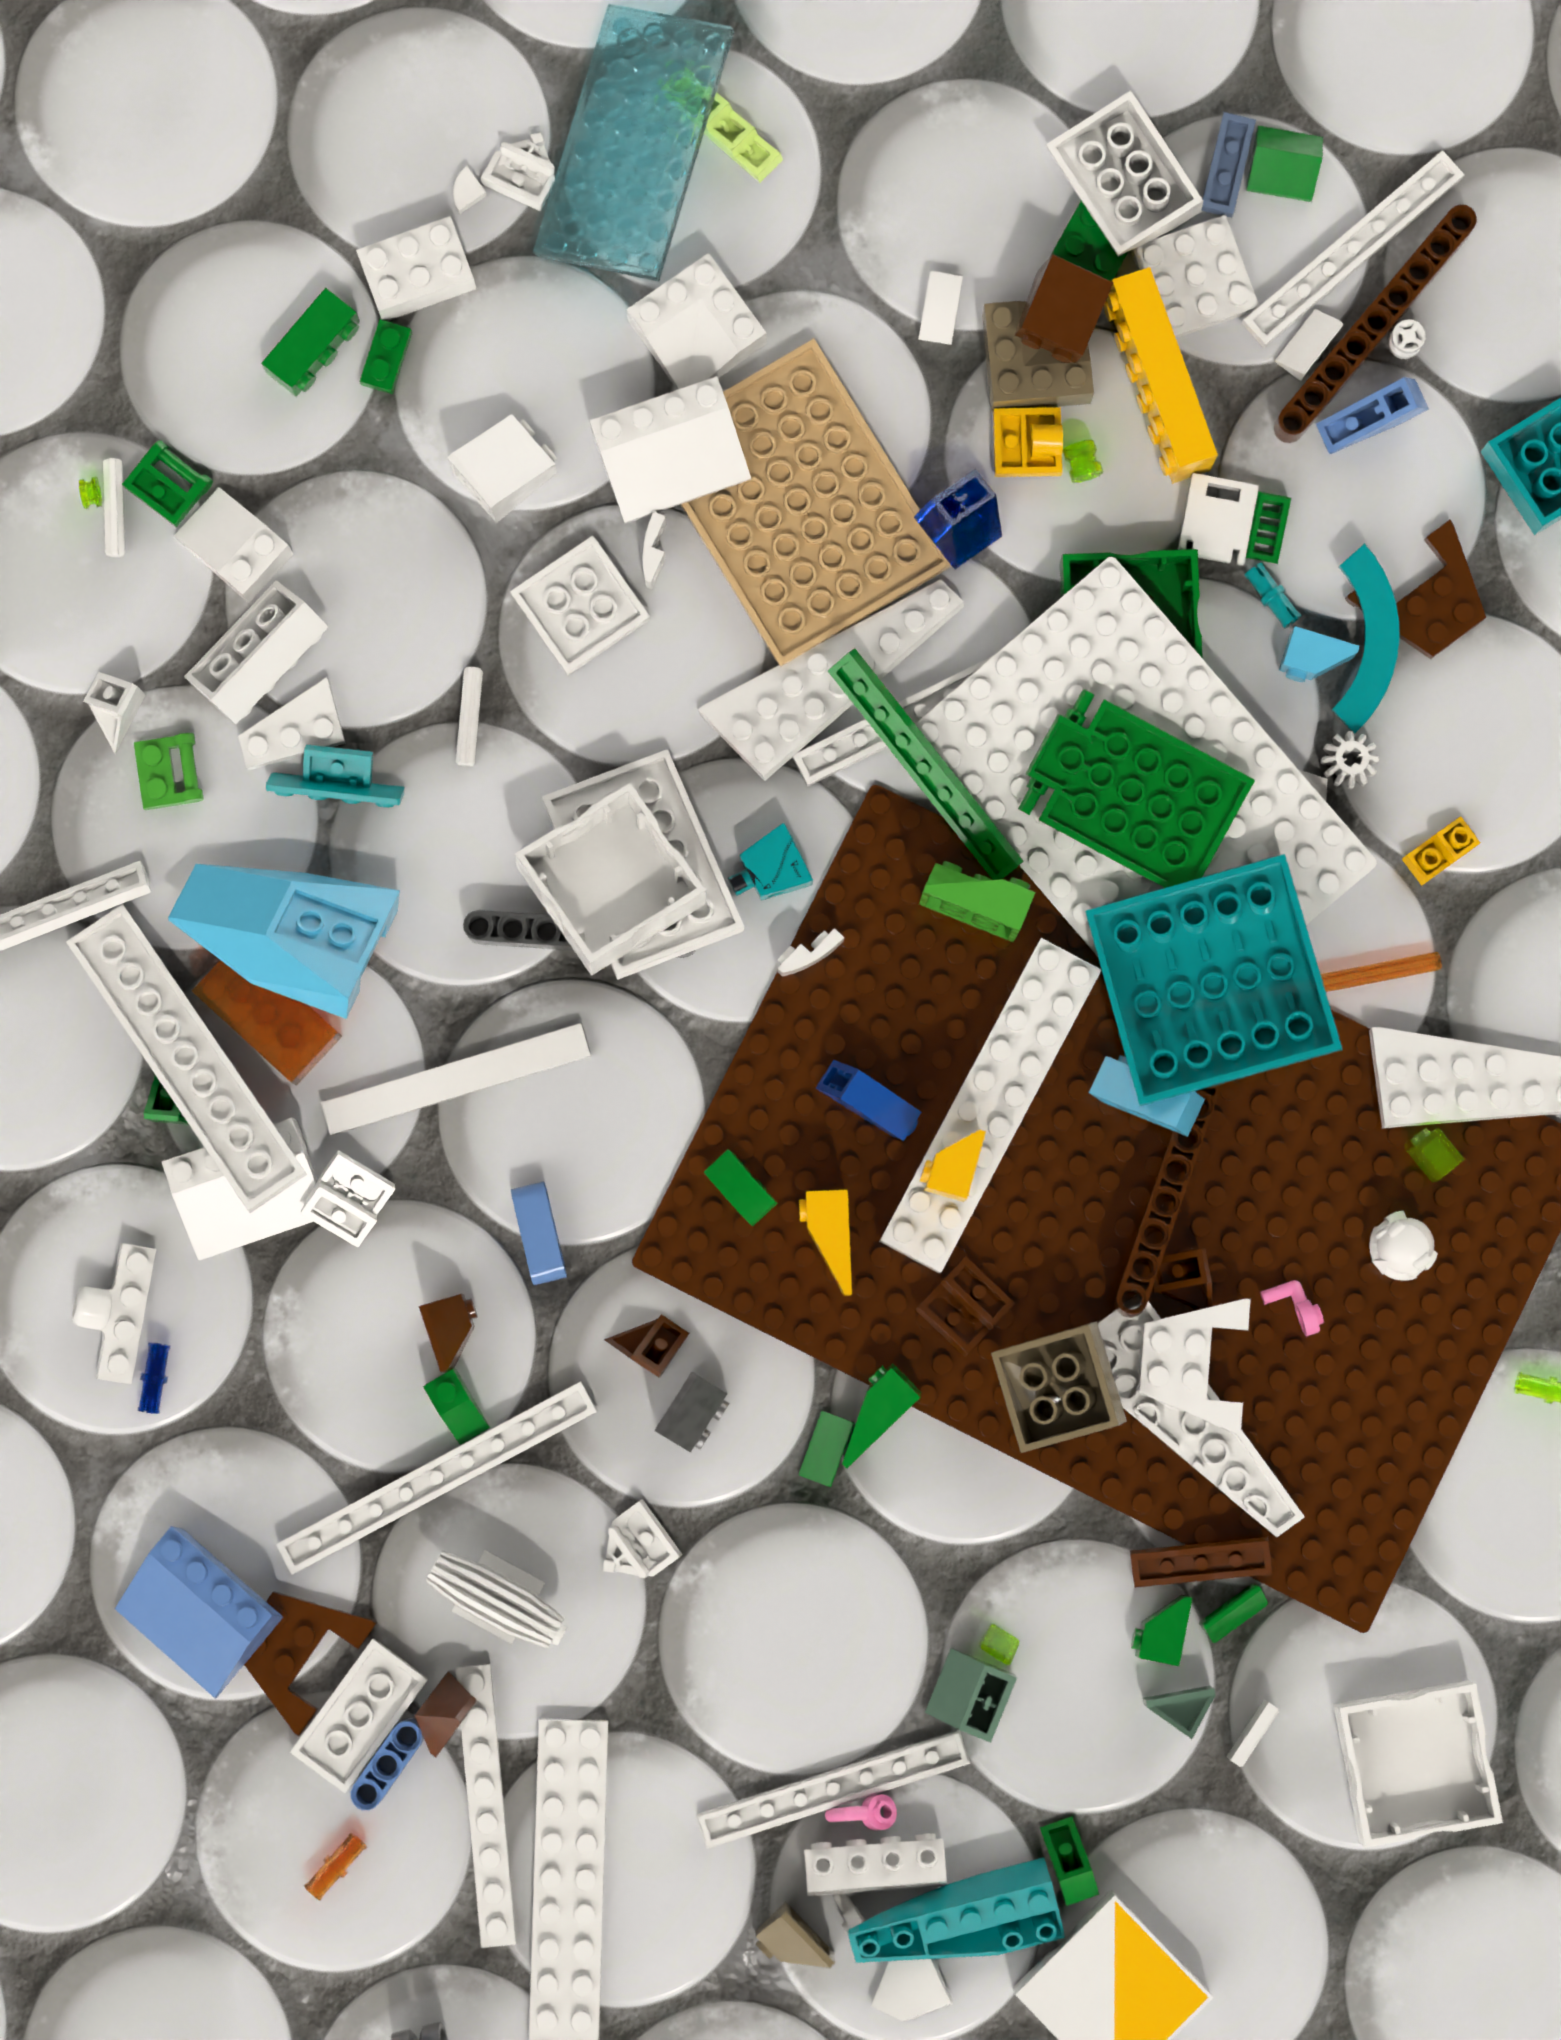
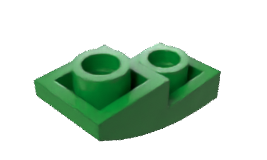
M729 1149L704 1171L705 1175L752 1226L778 1204L762 1183L748 1171L734 1152Z

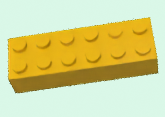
M1148 267L1112 279L1113 285L1103 306L1108 321H1114L1117 332L1114 333L1117 348L1119 352L1125 351L1129 362L1125 364L1127 376L1130 382H1136L1140 394L1136 395L1139 409L1142 414L1147 413L1151 424L1147 427L1150 440L1153 445L1158 444L1162 456L1159 457V464L1164 476L1169 475L1172 484L1191 478L1193 473L1203 474L1209 472L1218 453L1151 268Z

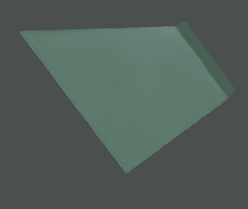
M1209 1685L1144 1697L1143 1702L1152 1712L1190 1739H1193L1215 1697V1689Z

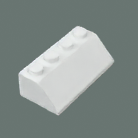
M276 580L193 666L184 678L225 716L237 724L241 718L246 717L251 712L253 706L264 694L274 688L282 675L297 664L302 654L311 645L320 640L322 633L329 626L302 599Z

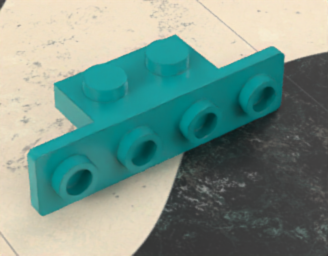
M306 745L304 748L303 776L273 772L266 782V791L275 792L279 796L308 795L313 800L335 798L342 799L343 802L348 804L371 802L384 808L400 805L405 787L372 783L373 752Z

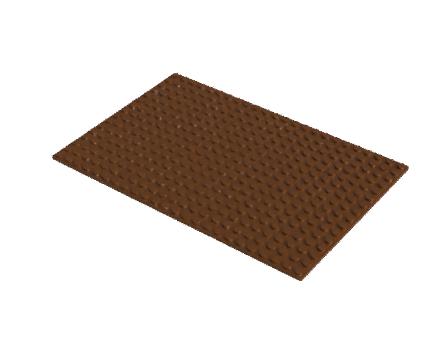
M872 785L790 946L796 949L802 944L808 951L812 952L814 950L811 946L812 942L824 930L829 934L834 928L844 937V942L824 959L802 971L786 976H781L778 972L776 973L632 1259V1265L658 1280L869 1386L871 1382L868 1378L880 1366L883 1365L887 1369L893 1363L922 1392L921 1398L911 1407L1185 1545L1268 1537L1273 1574L1249 1577L1360 1633L1368 1632L1561 1232V1123L1545 1115L1382 1128L1369 1036L1370 1028L1331 1010L1343 1050L1222 1084L1164 1256L1205 1248L1212 1279L1213 1306L1241 1299H1250L1248 1330L1212 1328L1208 1384L1220 1401L1243 1403L1241 1430L1305 1517L1280 1536L1275 1537L1124 1408L1127 1422L1119 1426L1021 1453L991 1353L1096 1321L1098 1323L1116 1310L1115 1297L1173 1131L1105 1104L1089 1093L1106 1056L1116 1060L1120 1056L1126 1057L1099 958L1020 865L1002 879L1009 882L1011 877L1020 879L1030 884L1029 890L1034 891L1035 894L1014 942L919 905L923 890L935 863L942 865L944 861L958 865L962 868V874L974 878L975 874L992 878L942 816L879 785ZM1043 938L1101 969V972L945 1267L939 1274L879 1241L1039 940ZM836 1060L859 1069L921 1111V1114L917 1119L918 1123L915 1130L902 1141L887 1134L817 1090L816 1087L832 1061ZM1204 1103L1199 1111V1116L1207 1111ZM1189 1133L1188 1137L1178 1134V1142L1183 1147L1189 1148L1195 1145L1196 1140L1193 1134ZM728 1149L734 1152L748 1171L762 1183L778 1203L754 1226L750 1225L704 1173ZM1173 1163L1167 1166L1166 1171L1170 1178L1179 1180L1185 1176L1181 1165ZM848 1190L851 1296H844L807 1230V1221L800 1222L799 1199H806V1191ZM1162 1195L1155 1200L1156 1207L1162 1212H1169L1174 1208L1173 1201L1168 1196ZM1398 1211H1404L1407 1218L1417 1219L1428 1227L1434 1239V1251L1438 1253L1433 1265L1428 1270L1424 1269L1413 1280H1395L1384 1274L1382 1275L1372 1263L1369 1242L1373 1228L1380 1225L1384 1221V1217ZM1151 1227L1144 1231L1145 1239L1150 1244L1162 1242V1233L1157 1228ZM966 1256L1015 1304L972 1351L964 1357L915 1309ZM1137 1260L1133 1263L1134 1272L1138 1276L1146 1277L1151 1274L1149 1262ZM1293 1280L1299 1281L1307 1300L1312 1305L1318 1304L1324 1323L1319 1325L1320 1332L1305 1336L1299 1324L1291 1296L1264 1305L1260 1292ZM1154 1287L1152 1288L1148 1301L1161 1319L1197 1310L1160 1292L1155 1293ZM1134 1292L1125 1293L1122 1295V1303H1126L1137 1294Z

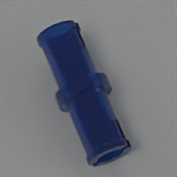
M148 1342L149 1348L145 1372H141L140 1380L143 1381L137 1410L160 1414L159 1409L163 1385L168 1382V1376L165 1375L171 1346Z

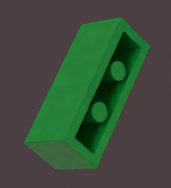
M325 287L262 361L261 364L265 372L295 397L301 391L306 392L316 380L315 374L322 366H329L336 358L337 348L344 340L346 342L350 341L357 333L360 322L357 312Z

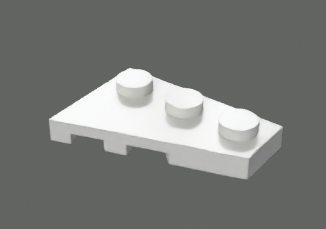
M327 677L238 735L248 770L304 755L306 745L334 747L346 743Z

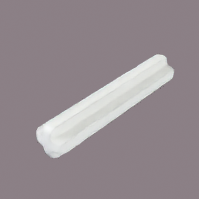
M109 458L103 461L105 554L109 557H121L125 554L124 487L122 486L123 462L121 459Z
M465 667L456 753V762L460 766H473L475 764L483 676L481 668Z

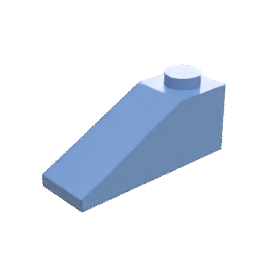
M1403 377L1316 423V426L1329 454H1333L1396 427L1429 410L1416 379Z

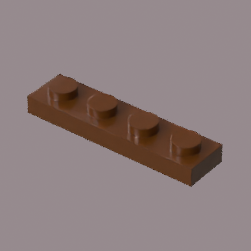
M1268 1537L1130 1551L1134 1587L1273 1574Z

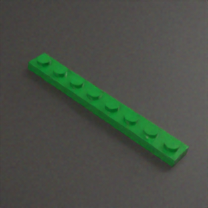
M854 648L828 670V673L993 880L1002 879L1024 862L1023 859L858 651Z

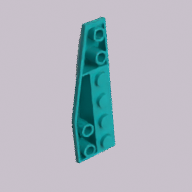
M1044 1857L978 1874L939 1887L883 1911L847 1930L856 1963L996 1956L1066 1938Z

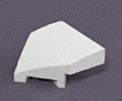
M541 132L531 135L530 139L512 144L501 143L500 150L495 152L481 177L482 185L540 212L555 185L554 165L550 162L544 147Z
M643 1499L612 1521V1526L608 1529L609 1540L603 1571L638 1575L640 1578L653 1577L683 1555Z
M938 1960L889 1961L871 2007L901 2021H907L953 2004L950 1993H947L939 1970L940 1964Z

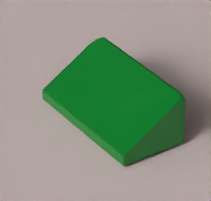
M821 1410L798 1475L831 1487L854 1422Z
M1251 1583L1199 1621V1625L1211 1642L1216 1643L1266 1607L1268 1601L1259 1585Z

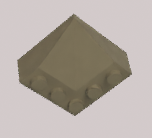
M1026 301L984 304L982 320L991 412H993L994 408H1045L1091 404L1094 388L1088 345L1083 356L1076 363L1060 362L1052 357V352L1041 347L1040 349L1030 348L1021 342V338L1015 336Z
M1097 1321L991 1353L1021 1453L1116 1427L1127 1422Z

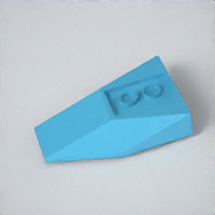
M195 864L168 920L251 984L347 1019L360 992L361 977L380 937H386L398 912L400 890L303 872Z

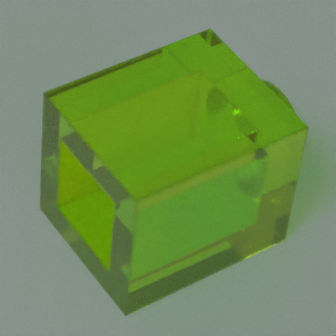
M1439 1127L1430 1132L1427 1128H1424L1410 1139L1413 1146L1407 1152L1432 1183L1442 1179L1465 1160Z

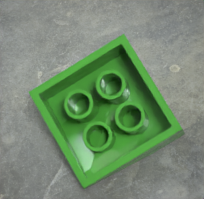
M944 861L942 865L935 863L923 890L919 905L1014 942L1035 894L1034 891L1029 890L1030 884L1012 877L1010 882L1004 879L992 880L980 874H975L974 878L962 874V868L947 861Z

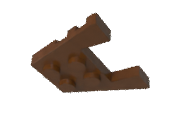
M1448 520L1424 539L1444 565V568L1396 603L1399 617V638L1429 659L1434 658L1486 618L1458 535L1451 520ZM1355 591L1346 596L1345 600L1348 604L1362 610Z
M274 1591L266 1602L281 1614L283 1618L244 1666L292 1731L300 1736L318 1708L290 1690L289 1687L328 1630H331L355 1648L360 1649L377 1622L373 1619L363 1618Z

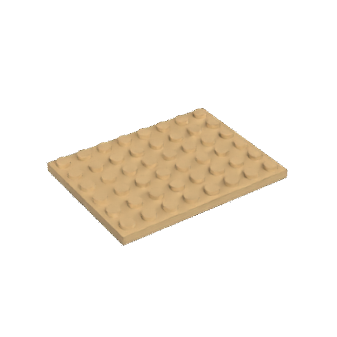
M814 338L723 392L751 480L680 505L780 667L953 566L950 557Z

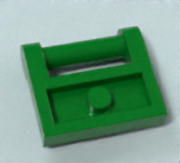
M158 440L122 483V486L173 526L177 527L200 497L211 488L213 480L206 474L200 475L170 452L167 444ZM159 461L163 462L193 486L188 492L184 491L154 468V465Z

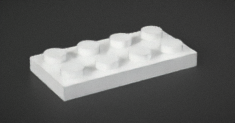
M373 1638L290 1753L346 1794L429 1678Z

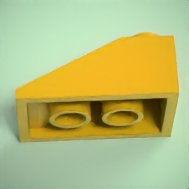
M848 1190L806 1191V1199H799L800 1222L807 1221V1230L844 1296H851Z

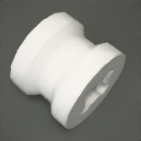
M1414 320L1399 322L1388 339V347L1391 353L1400 359L1414 357L1425 341L1423 326Z

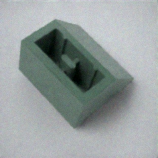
M950 1648L925 1713L958 1730L991 1743L1017 1677L1013 1673Z

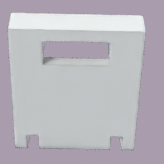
M1193 473L1190 480L1177 550H1186L1187 541L1193 542L1191 549H1198V558L1228 564L1231 562L1233 550H1238L1236 564L1243 566L1259 485ZM1211 486L1238 491L1237 501L1206 496L1207 487Z

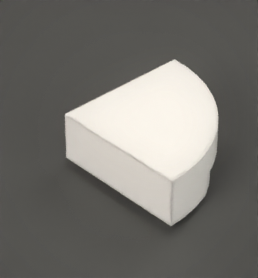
M468 166L459 173L453 187V198L459 214H462L487 196L486 191Z

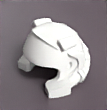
M1404 1211L1394 1212L1384 1217V1221L1373 1228L1370 1236L1369 1248L1372 1263L1382 1275L1384 1274L1395 1280L1407 1281L1416 1279L1417 1275L1424 1269L1428 1270L1433 1265L1438 1255L1434 1251V1239L1428 1227L1417 1219L1407 1218Z

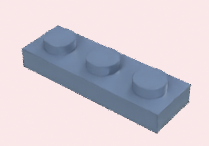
M1226 112L1223 113L1203 194L1201 211L1221 216L1226 215V217L1230 218L1233 217L1256 119Z

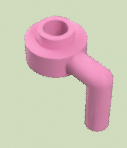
M1293 1280L1260 1292L1264 1305L1291 1296L1299 1324L1305 1336L1320 1332L1319 1325L1324 1323L1318 1304L1312 1305L1307 1300L1299 1281Z
M883 1794L867 1797L861 1806L831 1808L825 1812V1818L828 1822L862 1820L864 1825L871 1830H886L894 1824L897 1817L894 1801L889 1796ZM881 1807L883 1808L884 1812L883 1817L880 1814Z

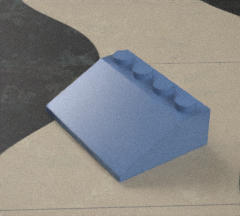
M173 1526L168 1529L149 1552L115 1607L117 1612L214 1698L220 1695L283 1618L281 1614L182 1528Z

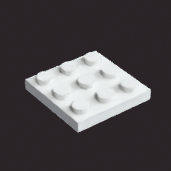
M1226 215L1153 239L1131 250L1138 271L1148 267L1151 268L1176 338L1252 313L1259 307Z
M593 535L510 591L514 600L567 676L651 619Z

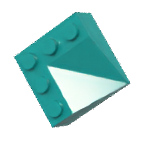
M1561 398L1488 441L1481 450V454L1534 536L1561 520Z

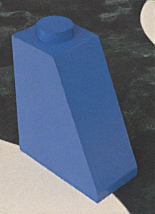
M836 1060L832 1061L816 1087L817 1090L887 1134L902 1141L915 1130L918 1123L917 1119L921 1114V1111L859 1069Z

